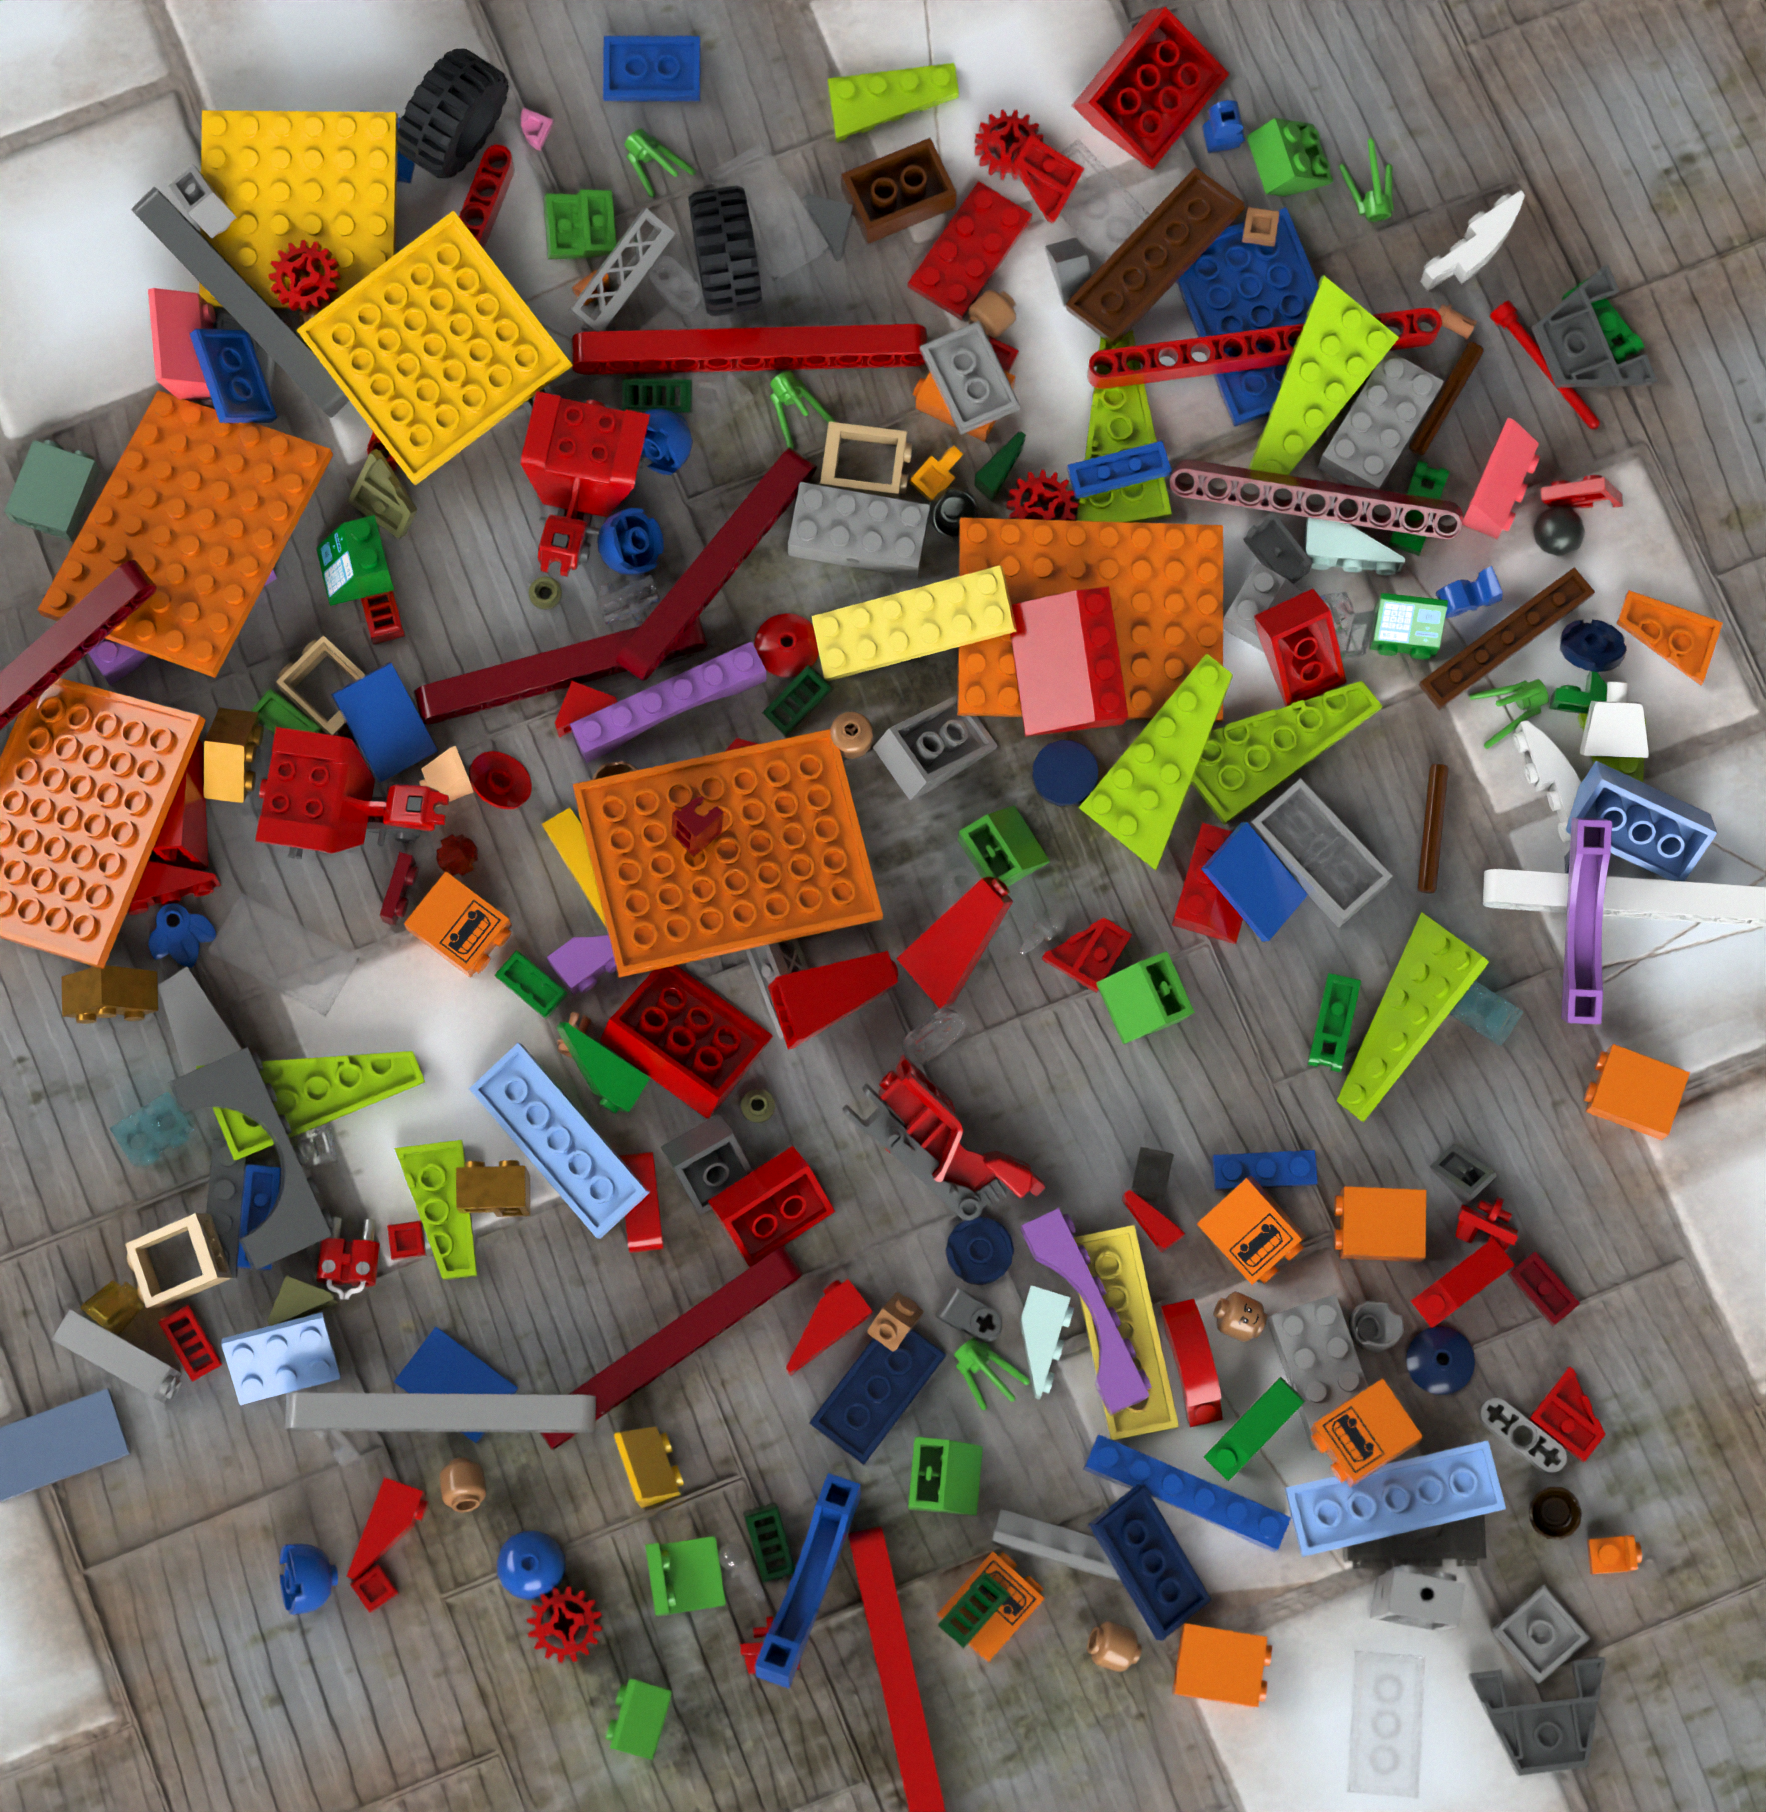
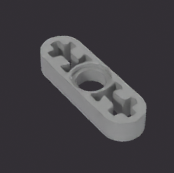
M1492 1398L1480 1406L1478 1411L1480 1423L1539 1471L1552 1474L1565 1466L1567 1454L1563 1446L1506 1401L1500 1398ZM1499 1406L1502 1409L1500 1416L1507 1422L1512 1416L1517 1420L1508 1427L1506 1434L1501 1431L1506 1426L1500 1420H1495L1494 1422L1488 1420L1490 1413L1487 1411L1488 1407L1493 1409ZM1518 1426L1527 1427L1532 1434L1531 1442L1526 1446L1517 1444L1513 1439V1432ZM1539 1437L1544 1441L1539 1446L1546 1452L1552 1449L1557 1452L1554 1457L1558 1461L1557 1465L1551 1463L1546 1466L1543 1463L1545 1456L1538 1450L1534 1452L1533 1456L1528 1452L1536 1446Z

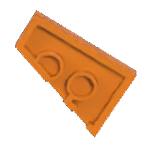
M1628 590L1616 624L1701 686L1704 683L1723 622Z

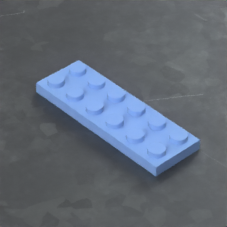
M517 1043L469 1088L596 1238L601 1239L650 1193L522 1044Z
M1489 1441L1386 1464L1351 1488L1346 1481L1341 1483L1336 1476L1285 1488L1301 1557L1506 1509Z

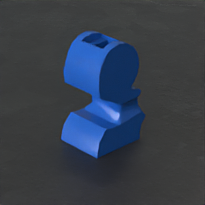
M1222 101L1208 109L1210 120L1202 125L1208 153L1239 148L1241 143L1245 142L1237 101Z
M1492 565L1479 572L1476 581L1470 582L1460 579L1442 587L1435 593L1438 599L1448 600L1445 618H1452L1469 610L1476 611L1478 607H1488L1502 601L1503 592Z

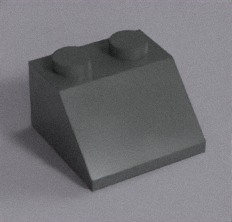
M720 1113L661 1146L673 1172L699 1216L712 1209L707 1202L708 1200L753 1172L733 1132Z

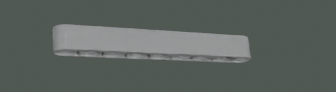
M287 1393L285 1408V1429L296 1431L595 1432L596 1396Z

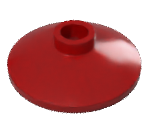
M791 613L775 615L766 620L756 633L754 647L766 671L774 676L782 678L797 677L807 665L813 667L818 659L819 651L814 626L802 616ZM788 637L793 640V644L790 647H784L781 644V640Z
M497 751L484 752L479 754L469 767V780L474 791L481 799L494 807L515 809L525 804L531 795L532 782L527 770L510 755Z

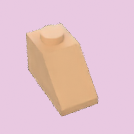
M456 746L449 748L421 769L425 779L419 781L420 785L429 786L442 794L448 795L449 802L473 793L471 783Z

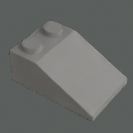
M1257 562L1225 614L1223 629L1264 652L1259 640L1254 615L1303 593V591L1285 577ZM1332 615L1334 627L1336 628L1340 620Z
M957 695L890 727L873 746L910 801L935 789L998 747L977 716L957 715Z

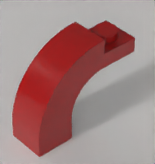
M1190 1299L1161 1306L1165 1335L1177 1366L1186 1417L1190 1428L1223 1420L1220 1402L1222 1397L1215 1363L1195 1300Z

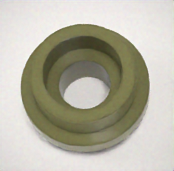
M551 577L537 578L529 587L530 601L539 609L547 610L554 608L561 600V587ZM542 590H550L552 592L551 596L547 599L541 598L539 594Z
M754 1089L743 1097L741 1110L744 1117L750 1122L763 1123L772 1117L775 1110V1102L767 1091ZM755 1100L763 1101L765 1106L761 1111L752 1109L751 1105Z

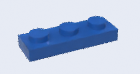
M1163 441L1067 465L1075 499L1169 476L1172 472Z
M1315 1150L1213 1155L1212 1157L1215 1191L1234 1190L1249 1176H1252L1262 1188L1314 1186L1318 1184Z
M248 1164L245 1166L235 1268L252 1269L239 1242V1238L247 1235L260 1225L273 1208L279 1193L281 1168ZM272 1263L258 1270L270 1271Z

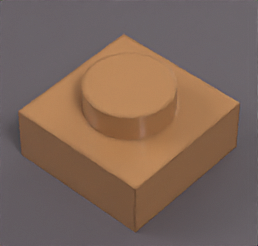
M1247 207L1242 242L1274 247L1280 212Z

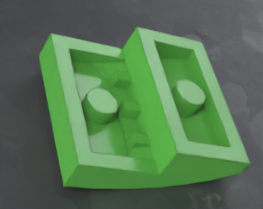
M580 189L578 194H545L543 205L548 259L598 257L609 255L616 246L612 190Z

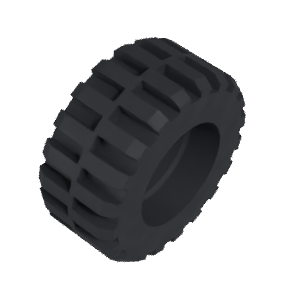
M453 49L444 54V57L434 64V67L424 76L421 84L417 86L413 92L412 99L407 103L404 115L401 117L399 122L400 128L397 130L396 143L401 155L439 179H449L456 176L457 172L463 171L466 165L476 157V153L482 149L502 114V108L507 100L506 94L509 90L505 74L468 49Z
M734 185L693 192L688 197L707 314L715 317L757 310L762 305V291L752 224L744 188Z

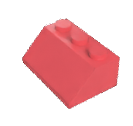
M159 288L148 289L156 380L177 399L196 401L211 397L190 333L195 329H213V323L216 321L214 307L198 293Z
M1509 417L1495 443L1462 521V525L1495 539H1498L1502 530L1509 531L1516 513L1511 512L1514 501L1521 503L1528 487L1527 484L1523 483L1526 473L1533 474L1540 459V456L1535 454L1539 443L1515 420Z

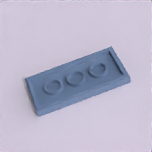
M110 1389L101 1390L0 1428V1502L131 1454Z

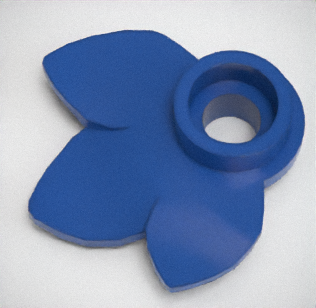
M170 903L158 911L156 916L157 927L149 936L148 946L155 960L161 959L170 953L177 963L192 968L198 958L199 943L216 940V931L205 916L189 914L182 905ZM170 914H176L180 919L179 924L175 927L167 924L166 919Z

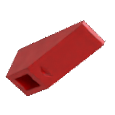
M148 861L127 913L129 915L142 914L149 910V906L159 903L162 906L170 903H179L181 897L194 894L196 897L211 894L214 892L215 887L221 886L220 880L214 873Z

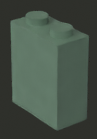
M33 440L4 510L9 520L72 542L100 474V469L94 457L80 450H76L75 453L65 451L60 444L50 440H45L44 443Z

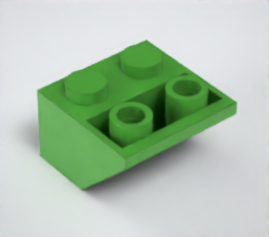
M1274 118L1246 136L1266 194L1286 197L1326 186L1333 182L1329 171L1330 164L1324 156L1319 142L1320 135L1314 124Z
M1015 805L989 813L958 833V842L980 877L992 876L994 879L997 877L1007 887L1050 862Z
M1168 951L1137 962L1096 983L1123 1045L1177 1024L1195 1013Z
M915 1437L908 1509L977 1516L983 1446L953 1440Z
M630 1678L628 1685L621 1684L615 1704L621 1706L618 1720L611 1719L606 1734V1740L611 1741L610 1748L654 1760L673 1691Z

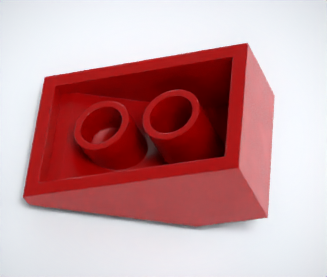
M1313 588L1254 615L1260 643L1285 707L1300 700L1305 701L1317 697L1347 682L1331 610Z

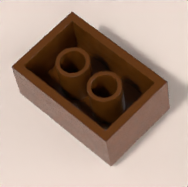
M931 138L841 174V190L848 204L853 205V215L867 244L956 208V190Z

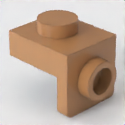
M896 1292L881 1309L867 1332L888 1349L895 1351L925 1311L919 1308L909 1297Z

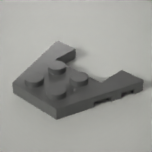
M1609 264L1600 268L1531 327L1556 388L1648 386L1657 381L1647 354L1616 364L1591 303L1615 295L1620 291Z
M1605 1657L1571 1661L1576 1698L1507 1706L1502 1670L1468 1674L1469 1680L1517 1776L1589 1767L1596 1724V1709L1601 1693L1602 1672L1605 1668Z

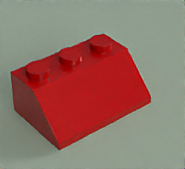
M1202 823L1171 925L1236 944L1243 918L1201 870L1233 831Z
M793 1145L707 1201L749 1267H752L776 1249L786 1245L835 1212L810 1166Z

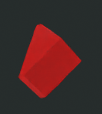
M571 681L554 723L558 736L562 737L571 733V723L617 703L616 697Z

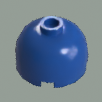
M655 408L648 410L645 413L650 414V419L641 455H645L653 462L648 465L653 471L662 475H672L690 456L693 441L688 423L680 414L666 409Z
M627 508L613 514L606 519L599 530L597 542L602 560L610 569L622 575H638L656 568L658 565L656 563L658 555L663 554V534L658 522L653 517L648 518L642 512L645 510L641 508Z
M537 1530L521 1531L510 1537L501 1547L496 1561L497 1575L503 1587L513 1596L527 1601L541 1600L540 1595L542 1594L550 1595L553 1592V1588H558L561 1585L566 1572V1557L559 1543L549 1534Z
M296 1543L286 1544L282 1547L279 1564H286L284 1575H280V1587L285 1609L290 1610V1615L304 1614L317 1610L330 1597L332 1586L338 1583L336 1565H330L327 1555L320 1548L313 1545Z

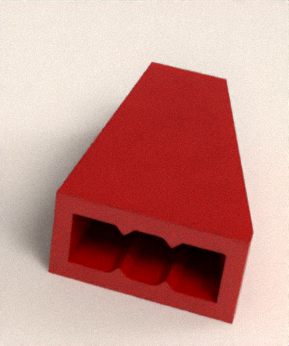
M199 740L193 750L153 848V851L168 864L188 869L208 868L209 864L206 798H204L203 744Z
M992 876L981 878L896 958L939 1009L949 1007L955 1002L1013 903V900L1008 895L1010 893L1009 888L997 877L995 879Z
M884 951L777 976L768 985V989L788 1050L796 1048L887 993L898 983V968L896 963L891 960L889 952Z

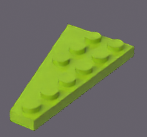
M1324 275L1320 278L1313 303H1311L1307 312L1308 316L1296 341L1280 383L1281 387L1275 402L1272 404L1263 434L1260 436L1248 469L1289 475L1399 339L1396 334Z
M1130 330L1115 347L1101 337L1099 351L1136 346L1133 330ZM1129 361L1127 363V366L1132 370L1141 369L1140 362ZM1098 365L1096 368V372L1102 375L1111 372L1105 365ZM1144 384L1107 389L1094 387L1084 460L1157 442ZM1161 477L1079 498L1076 521L1145 523L1171 518L1172 511L1165 478Z
M1207 653L1079 807L1080 810L1156 872L1199 765L1204 747L1210 737L1213 724L1233 678L1231 672Z
M1359 681L1305 701L1294 702L1287 707L1277 710L1273 709L1226 724L1225 727L1210 732V737L1204 747L1191 784L1225 826L1380 711L1382 705L1364 682Z
M1422 912L1337 1098V1102L1362 1122L1367 1119L1489 963L1485 957Z
M413 1051L261 1061L263 1070L259 1072L264 1085L270 1083L276 1094L277 1102L273 1103L278 1116L284 1114L289 1123L292 1133L287 1134L288 1138L425 1083ZM206 1065L195 1066V1067H196V1069H199V1068H201V1067H203V1066H206ZM212 1107L234 1161L274 1145L267 1132L253 1119L234 1110Z

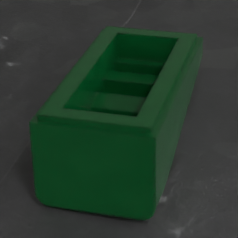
M623 379L622 410L625 411L627 409L645 413L648 410L660 408L674 413H692V380ZM648 387H653V405H648ZM662 387H666V405H662ZM675 387H680V406L675 405ZM637 388H639V405H637Z
M1022 431L1009 440L975 474L974 486L990 501L996 498L1024 448L1026 435Z
M807 665L762 713L787 736L834 688L812 666ZM808 679L820 689L816 694L805 684ZM798 688L811 699L807 704L795 693ZM789 697L801 708L798 713L785 702ZM781 707L792 720L787 723L775 710Z
M771 1503L744 1511V1520L763 1583L794 1574L795 1566L777 1504ZM773 1517L774 1522L757 1527L754 1526V1521ZM774 1530L777 1531V1536L758 1540V1535ZM781 1544V1550L762 1554L761 1549ZM785 1558V1564L766 1569L765 1563Z
M984 1571L937 1626L964 1649L1006 1601L1010 1593ZM982 1584L998 1598L994 1603L978 1590ZM972 1596L976 1597L988 1608L985 1614L969 1601ZM963 1606L979 1619L975 1625L959 1611ZM953 1617L970 1630L966 1636L950 1623Z

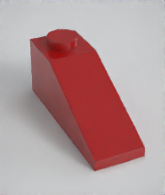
M1492 1238L1412 1299L1411 1303L1429 1326L1433 1328L1515 1264L1496 1239Z
M837 1279L822 1290L825 1296L820 1299L786 1366V1372L789 1376H792L873 1315V1311L849 1279L843 1283Z
M384 1477L346 1577L357 1580L415 1526L416 1520H423L429 1505V1501L424 1500L426 1497L424 1491Z

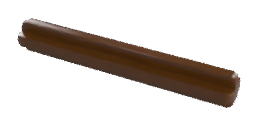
M1469 342L1412 439L1409 445V449L1420 456L1426 453L1484 352L1482 346L1475 342Z
M1432 764L1429 770L1417 888L1419 892L1432 894L1437 889L1449 770L1448 766L1443 764Z

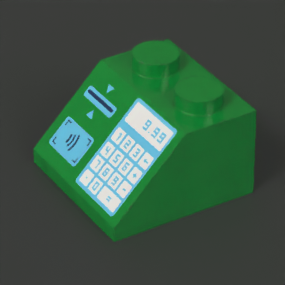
M375 515L342 523L316 547L330 606L394 590Z
M1381 593L1373 610L1369 649L1378 650L1377 653L1384 656L1406 653L1410 654L1412 658L1420 660L1429 659L1430 656L1435 657L1440 648L1448 600Z

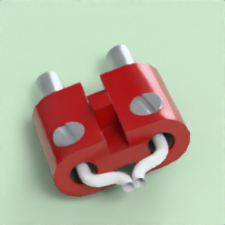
M331 1217L334 1227L329 1228L332 1236L320 1242L316 1281L327 1284L329 1290L339 1294V1299L349 1300L351 1294L361 1292L364 1287L376 1285L380 1244L374 1241L376 1221L365 1219L362 1240L353 1239V1242L340 1239L342 1219ZM344 1283L359 1287L348 1290L344 1296L343 1290L333 1285H344Z

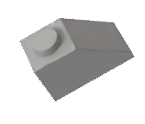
M194 164L169 185L187 213L211 239L218 233L224 232L231 222L237 218L227 203Z

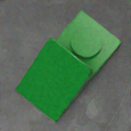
M1590 671L1586 679L1585 692H1582L1581 688L1572 685H1563L1561 688H1556L1551 695L1549 709L1588 714L1591 701H1607V684L1597 672Z

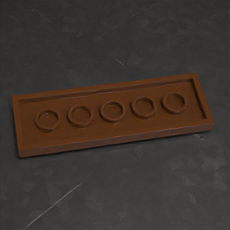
M1195 167L1065 304L1066 310L1115 347L1245 209L1244 202Z

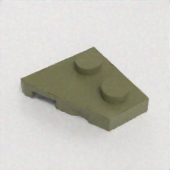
M378 449L370 452L347 502L366 516L375 515L377 524L400 539L406 535L418 509L382 453Z

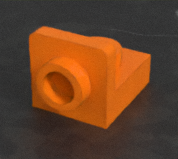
M1634 1535L1587 1540L1591 1575L1638 1570V1563L1642 1562L1641 1545L1639 1542H1635Z

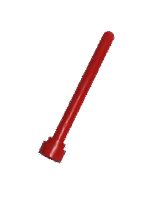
M1510 300L1505 301L1489 315L1490 319L1497 327L1501 326L1503 329L1507 328L1555 386L1539 346L1517 320L1519 316L1516 314V307ZM1573 387L1556 388L1590 429L1594 430L1599 427L1600 420Z

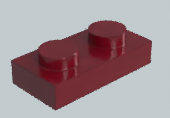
M399 852L380 911V917L385 923L396 926L398 917L403 918L405 916L409 899L405 898L409 885L414 886L419 867L415 866L416 862L413 855Z
M1536 1251L1508 1273V1276L1552 1327L1581 1304Z

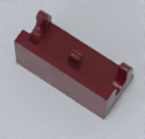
M703 796L694 798L682 810L676 809L672 814L671 834L693 857L717 838L722 830L724 812L718 806L709 810L704 816L698 815L695 812L696 807L703 803Z

